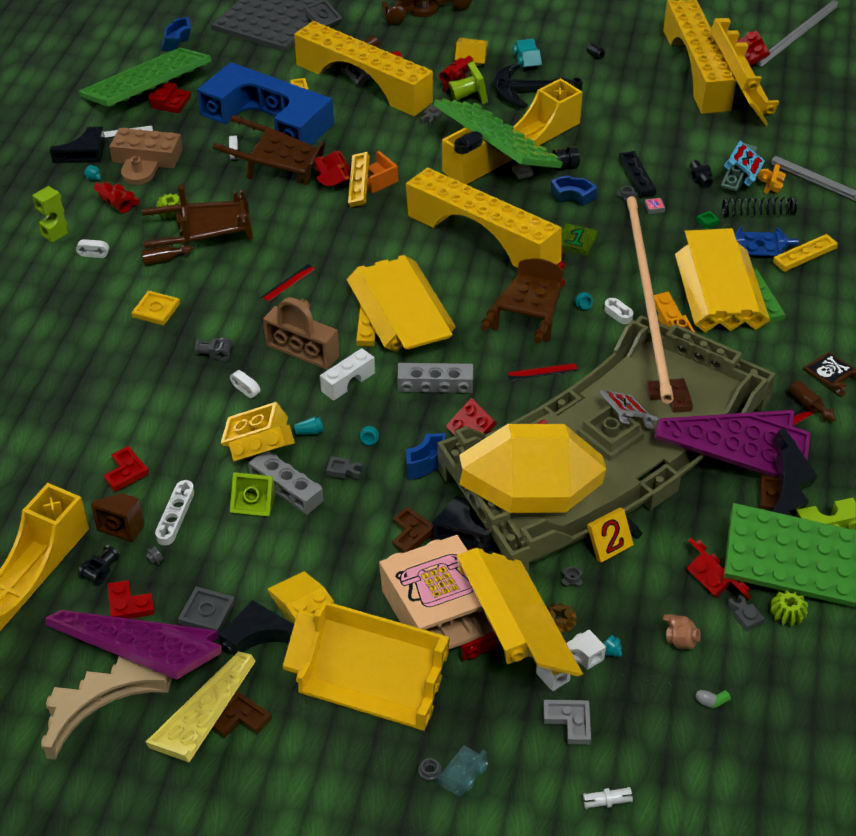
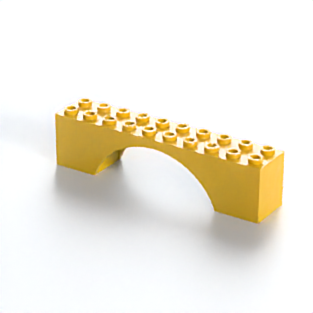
M667 0L663 31L670 46L685 45L687 48L693 77V97L701 114L731 111L736 78L710 31L711 27L698 1Z
M312 21L294 34L296 65L320 75L338 61L351 63L364 70L377 82L391 107L414 117L433 103V71L426 67H422L315 21Z
M561 78L538 89L529 109L513 126V130L525 134V138L534 140L536 145L539 146L580 124L583 92ZM465 127L442 139V172L467 185L513 160L484 139H482V145L466 154L456 153L454 151L455 140L472 132Z
M428 167L406 183L409 217L432 228L450 215H462L471 218L483 225L498 239L507 252L512 265L517 268L521 260L531 258L544 259L556 265L561 262L562 227Z
M47 483L22 510L20 527L14 545L0 568V631L89 530L80 496Z

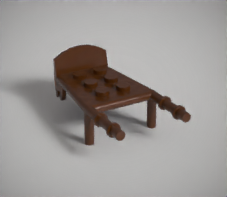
M232 115L231 121L238 123L239 126L244 125L252 128L254 131L264 132L251 154L241 152L240 149L235 150L226 147L223 143L221 145L213 143L212 149L218 150L219 153L224 152L233 155L236 159L241 158L248 161L247 179L253 178L254 163L297 173L298 183H301L302 179H304V185H307L315 163L314 159L323 156L326 141L322 140L317 148L275 129L258 124L257 121L252 122L243 119L242 116Z
M179 185L177 188L180 204L170 206L167 204V206L155 208L150 206V208L142 209L143 216L151 215V217L154 214H170V212L181 211V224L184 235L179 237L170 236V238L157 240L152 238V240L144 241L145 248L154 247L155 249L157 246H173V244L187 243L246 230L249 239H253L248 200L243 190L240 191V196H237V191L233 192V201L187 203L184 185Z
M531 258L521 260L518 265L517 276L495 301L492 308L487 311L486 318L481 322V330L487 331L490 327L493 330H498L500 310L544 319L540 322L539 330L535 332L534 341L536 343H541L542 340L550 341L553 316L558 298L560 297L563 269L544 259Z

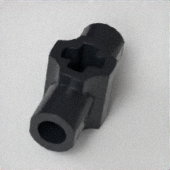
M698 160L692 161L690 168L693 182L700 181L705 188L710 187L713 184L710 166H702Z

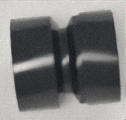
M576 146L567 147L565 150L559 148L552 151L563 162L561 168H555V170L566 169L567 166L569 168L579 167L580 155Z

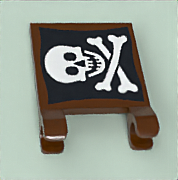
M830 352L803 367V371L830 387L839 397L846 394L843 390L847 386L842 381L850 376L856 381V368Z

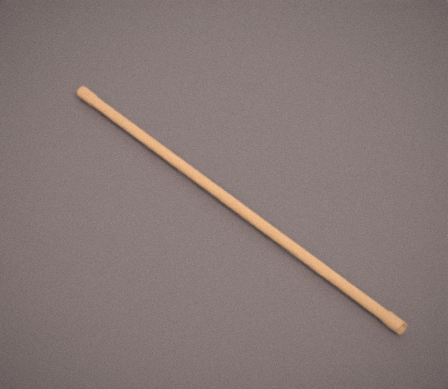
M630 196L627 198V207L630 213L658 371L661 400L663 403L669 404L673 401L674 397L667 371L637 210V200L635 197Z

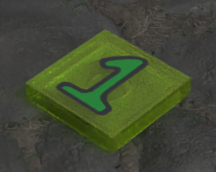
M566 223L562 229L563 249L588 256L598 236V230Z

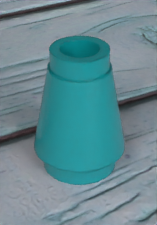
M314 416L294 424L296 435H319V433L324 432L321 417L316 418Z

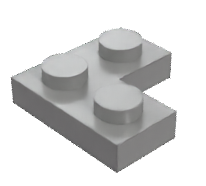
M544 700V724H567L568 744L591 745L589 701Z

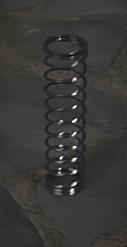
M757 197L755 199V202L753 198H750L748 201L746 198H743L742 201L739 198H737L734 202L732 198H730L729 201L727 198H724L722 202V213L723 216H729V203L730 200H732L734 205L733 215L735 216V205L736 201L739 200L740 216H742V203L745 199L747 203L746 213L748 216L749 202L752 199L754 204L753 215L755 216V204L756 200L759 199L760 215H762V202L765 199L767 203L766 214L769 215V201L770 199H772L773 215H775V203L776 200L779 199V212L780 215H782V201L785 198L787 202L786 214H789L790 200V212L792 215H795L797 212V199L796 197H789V199L787 200L786 197H783L780 200V198L777 197L774 201L772 197H770L768 200L765 197L762 200H760V198Z

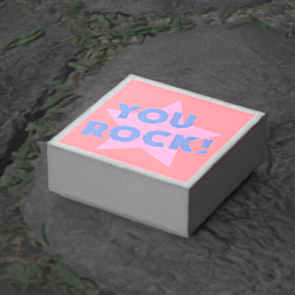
M661 198L644 200L648 214L665 212V206Z

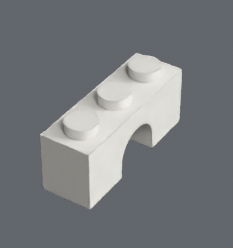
M361 348L320 375L321 392L333 401L348 392L347 385L352 377L363 382L375 374L374 357Z
M590 630L577 634L572 640L567 642L576 662L582 664L587 670L605 658L606 646ZM538 666L536 674L552 691L570 681V674L559 673L553 676L551 670Z

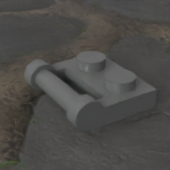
M347 63L341 69V72L351 78L359 88L363 87L365 81L371 77L364 70L351 63ZM354 68L361 76L357 77L351 70Z

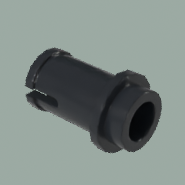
M593 43L587 46L589 47L587 52L593 54L596 59L604 57L605 51L603 48H599Z

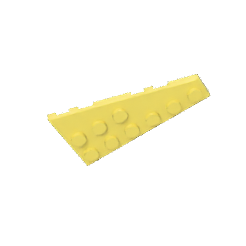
M238 651L146 741L148 747L190 762L256 662L253 656Z

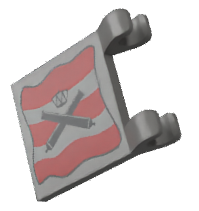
M606 390L600 391V394L618 413L621 423L629 424L628 416L643 418L644 425L647 428H654L652 421H658V417L650 415L632 395Z

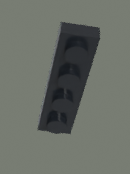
M635 151L619 153V160L639 196L656 195V188Z

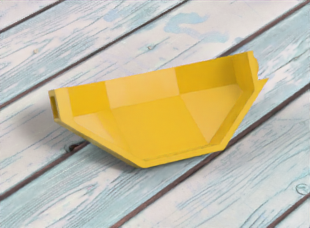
M507 424L459 455L462 466L459 485L509 513H566L603 484L607 470L603 456L565 424Z

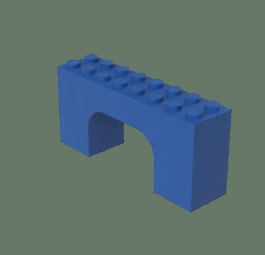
M232 62L197 89L201 116L225 125L231 121L232 115L236 116L240 112L250 109L260 110L275 116V130L310 145L315 143L334 125L332 98Z

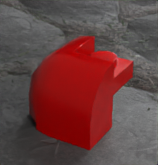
M334 151L326 157L319 156L314 159L315 167L320 174L316 178L320 183L327 186H339L350 180L348 174L350 168L341 151Z

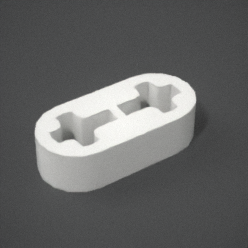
M229 136V148L238 149L237 136ZM230 155V160H237L233 155Z
M80 240L76 247V252L80 256L105 258L110 250L106 242L98 240Z
M608 298L605 301L604 311L621 324H629L633 320V310L620 300Z
M237 370L230 375L232 384L249 398H253L260 393L259 385L242 371Z

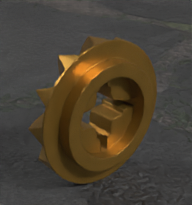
M561 602L557 605L553 603L550 607H547L560 633L574 628L577 616L576 611L572 610L571 605L565 606ZM556 614H564V618L556 619Z

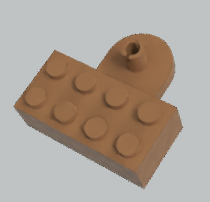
M119 128L109 146L112 162L124 163L121 169L122 179L131 185H141L153 179L158 167L174 169L183 150L181 134Z
M291 297L283 299L278 307L274 306L263 318L266 346L328 370L339 357L338 330L314 321L309 310L310 304L307 300L301 299L299 301Z

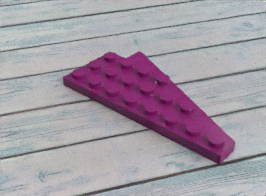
M794 410L660 418L657 421L654 439L764 475L778 477L775 459L780 450L776 449L773 442L777 432L785 428L807 461L811 432L793 427Z
M60 610L46 617V626L54 628L56 631L71 635L73 638L83 640L88 644L100 647L105 651L117 654L122 658L134 661L136 664L146 666L173 679L181 678L221 654V645L213 642L218 639V631L67 610Z

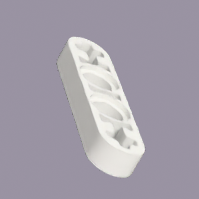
M180 481L174 488L155 531L156 540L160 545H170L176 538L195 493L191 481ZM178 502L183 503L181 507H174L173 505ZM171 517L177 518L175 522H167V519Z

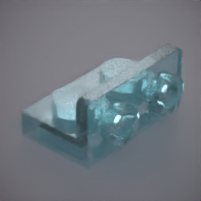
M463 745L439 775L437 783L461 797L465 791H469L473 787L477 775L483 774L488 766L487 752L482 750L478 754Z

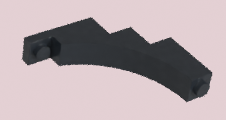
M783 428L777 432L773 439L776 449L780 450L775 459L779 489L772 512L793 516L798 509L805 508L809 503L802 490L812 486L818 476L787 430Z

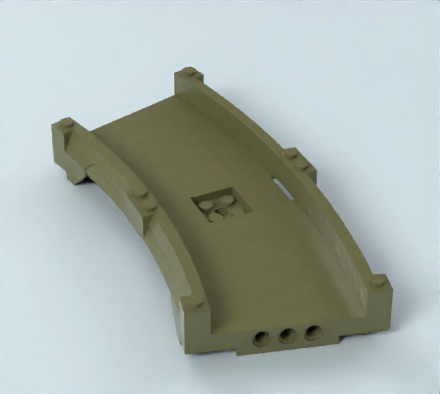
M641 315L636 321L631 320L626 325L614 348V353L602 364L542 406L509 423L537 424L541 420H547L548 424H565L603 456L607 468L603 484L566 513H509L459 485L462 473L459 455L499 429L486 435L467 426L455 430L454 437L437 442V469L445 482L456 481L486 529L491 531L492 538L500 549L501 555L505 556L508 560H520L528 573L530 564L589 537L587 524L619 507L624 508L626 515L641 505L652 510L679 491L681 477L706 457V455L654 439L657 421H652L654 428H647L644 425L643 418L628 416L629 424L621 423L616 410L600 394L601 390L632 395L650 415L657 416L658 420L660 418L751 413L754 409L762 411L770 401L776 373L741 359L742 353L679 325L674 324L670 328L659 323L669 379H685L693 404L692 411L673 412L670 403H663L661 399L650 400L648 396L646 382L659 380L649 320ZM663 461L666 463L643 480H638Z

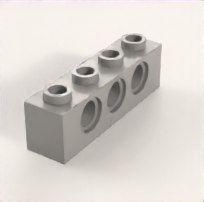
M398 363V392L473 393V364Z
M267 451L260 453L249 462L250 474L274 476L275 493L306 515L324 501L323 488L320 484L307 478L304 473L295 470L289 463L280 460L277 455Z

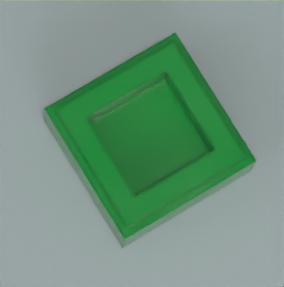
M711 211L696 217V221L706 230L720 224V219Z

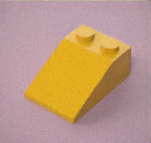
M459 38L456 43L455 60L471 56L475 65L481 66L486 60L488 41Z
M277 402L230 416L226 422L221 445L229 447L228 442L287 425L288 416Z
M305 571L267 589L286 619L295 624L299 610L315 613L316 609H320L324 601L334 604V600L326 589Z

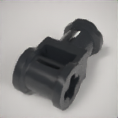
M110 545L104 546L103 552L98 557L92 555L89 560L82 563L78 576L91 580L94 585H101L106 575L110 572L109 565L113 561L118 560L120 557L119 553Z

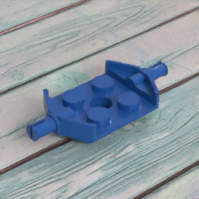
M740 227L735 234L737 242L748 251L749 255L777 256L782 254L788 248V245H799L798 238H787L779 228H776L775 233L742 232V227Z

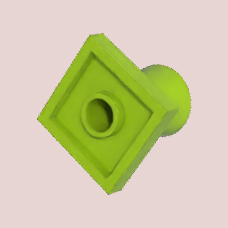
M474 62L468 63L470 77L448 82L453 100L459 101L476 93L482 104L488 103L484 78Z

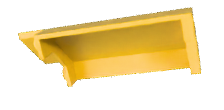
M715 18L710 31L748 103L767 127L768 122L763 114H774L779 101L768 100L760 85L761 76H755L745 58L749 47L747 42L737 43L740 35L738 30L728 31L731 23L730 19Z
M733 228L685 231L688 245L678 251L675 256L694 324L706 333L719 323L731 332L744 322L755 330L769 322L770 318L748 251L737 242Z
M402 255L398 256L396 260L388 261L386 259L375 262L373 266H359L347 278L350 287L384 347L397 353L402 346L408 350L448 339L453 335L452 331L456 328L455 324L420 267L411 258Z
M474 548L457 555L459 570L462 575L465 574L497 635L504 649L507 665L521 661L526 657H533L538 667L551 670L553 676L559 673L574 676L583 675L520 560H508L503 555L497 553L488 554L480 548Z
M324 601L320 609L317 608L315 613L299 610L283 663V670L297 674L298 693L424 731L433 712L434 706L432 703L441 683V670L444 661H447L450 637Z

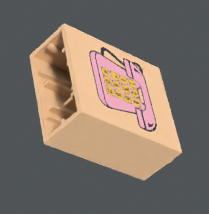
M458 535L443 540H433L425 546L405 553H395L387 559L379 561L382 592L400 623L450 637L449 649L494 632L465 574L462 575L459 570L457 555L468 550Z

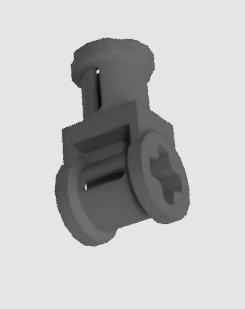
M225 337L220 339L212 338L211 342L197 339L195 355L208 354L210 359L226 362L230 359V351L233 349L234 343L231 339Z

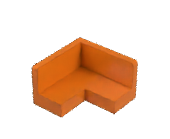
M380 151L376 152L377 162L369 165L368 174L371 176L368 178L367 190L371 194L398 182V166Z

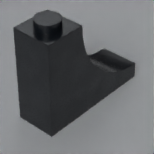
M87 127L78 139L64 145L51 146L52 163L101 162L105 143L103 127Z
M456 496L432 521L434 539L443 540L458 535L465 547L480 548L485 552H490L493 548L491 531L478 526L473 521L475 511L467 498Z
M252 600L219 634L221 648L227 654L235 655L238 651L244 653L246 650L263 643L282 642L289 644L294 624Z

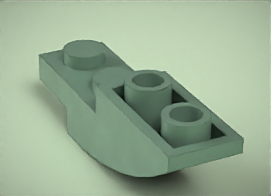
M745 144L756 153V146ZM736 164L732 165L727 171L721 187L738 191L747 173Z

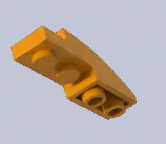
M669 291L653 295L656 310L659 313L658 320L661 324L670 328L676 324L695 332L686 315H681Z

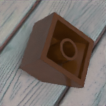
M119 493L91 503L97 531L133 543L145 526L140 500L135 496Z

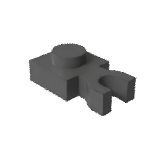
M430 104L421 118V124L429 122L431 127L433 121H439L444 112Z
M331 456L326 469V476L346 479V476L349 475L352 478L360 479L363 463H350V459Z
M742 594L738 595L737 601L739 603H735L732 598L728 600V607L735 611L734 618L746 632L764 624L765 618L753 604H746L745 597Z

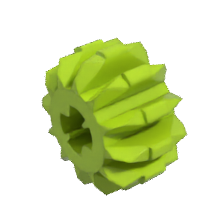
M171 193L169 195L164 194L163 197H159L156 206L180 204L178 194L172 195ZM176 212L159 214L164 219L170 218L172 220V218H177Z
M788 590L784 593L778 592L771 602V615H774L775 621L781 620L782 626L786 623L791 627L795 623L800 625L807 616L808 602L804 601V596H797L796 591L793 594L789 593Z

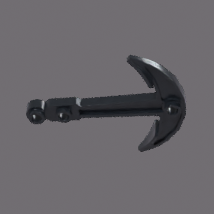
M512 64L502 68L495 76L494 90L502 100L517 107L527 108L528 104L519 97L516 91H537L558 80L511 79L514 72L520 67V64ZM561 78L577 89L582 90V79L573 78V80Z

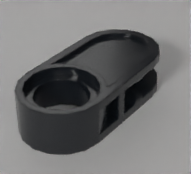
M472 131L456 139L454 151L458 154H466L481 146L482 134Z

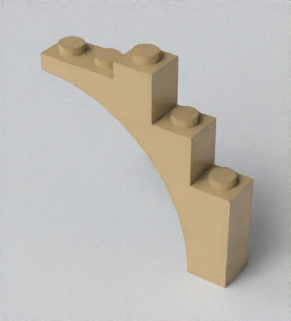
M119 656L117 663L112 666L111 674L87 671L84 680L80 682L79 690L54 687L52 695L48 696L46 708L49 709L51 715L48 722L49 729L47 735H44L41 741V748L44 749L46 758L56 760L63 743L70 733L87 716L100 707L134 694L149 692L168 693L172 678Z

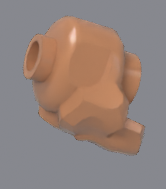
M664 614L663 620L670 625L666 631L667 642L674 644L677 649H693L701 638L700 630L696 628L695 623L686 616Z

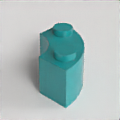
M534 38L517 40L514 43L513 54H516L518 64L521 67L542 65L540 50L537 49Z

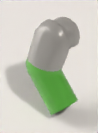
M699 690L696 693V700L711 709H715L731 700L730 694L726 690L717 695L706 690Z

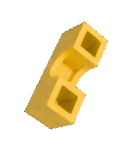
M284 425L228 442L233 461L292 445L295 442L290 425Z

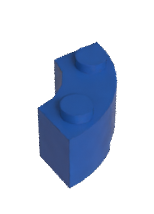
M178 18L173 20L169 26L167 25L161 44L162 50L173 51L177 49L178 43L188 41L191 31L189 18Z
M562 176L551 180V192L560 203L573 200L585 206L597 198V187L582 177L579 179Z
M445 433L425 434V439L420 445L406 449L407 480L420 479L437 469V442L445 440Z

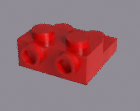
M757 30L748 32L745 37L737 40V43L747 42L749 47L745 58L750 66L770 55Z
M168 82L156 85L155 92L149 94V101L153 109L179 114L191 99L192 94L190 91L177 89V84Z

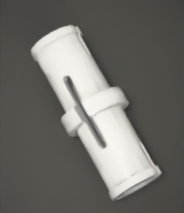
M627 787L617 790H609L607 788L603 792L584 793L583 799L585 801L593 800L584 802L585 809L600 806L610 808L613 804L632 803L633 797L631 795L623 796L632 794L631 788Z

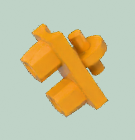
M775 164L773 172L769 169H761L759 171V180L766 182L763 190L764 193L768 194L771 190L778 194L782 189V182L786 174L779 171L780 165Z

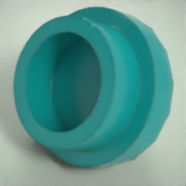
M89 165L85 169L84 175L87 180H101L100 170L97 166Z
M582 292L577 295L575 304L579 309L587 310L592 306L593 298L589 293Z
M366 426L360 432V439L366 445H373L379 439V432L375 427Z
M610 635L603 642L606 646L605 656H622L621 641L618 637L615 638L613 635Z

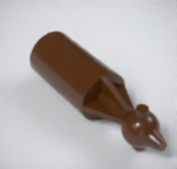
M186 244L182 245L181 248L166 245L155 249L142 250L141 253L144 265L147 266L171 261L180 253L187 255L194 247Z
M797 380L790 386L788 393L809 411L821 413L824 422L826 420L836 421L834 409H826L822 398L803 382Z

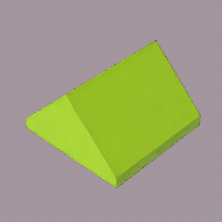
M233 472L230 513L270 516L276 495L274 476Z

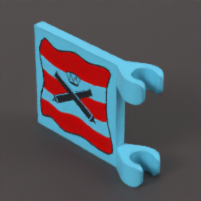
M739 141L724 167L729 170L732 165L736 164L749 175L744 183L750 186L756 180V176L765 160L742 141Z

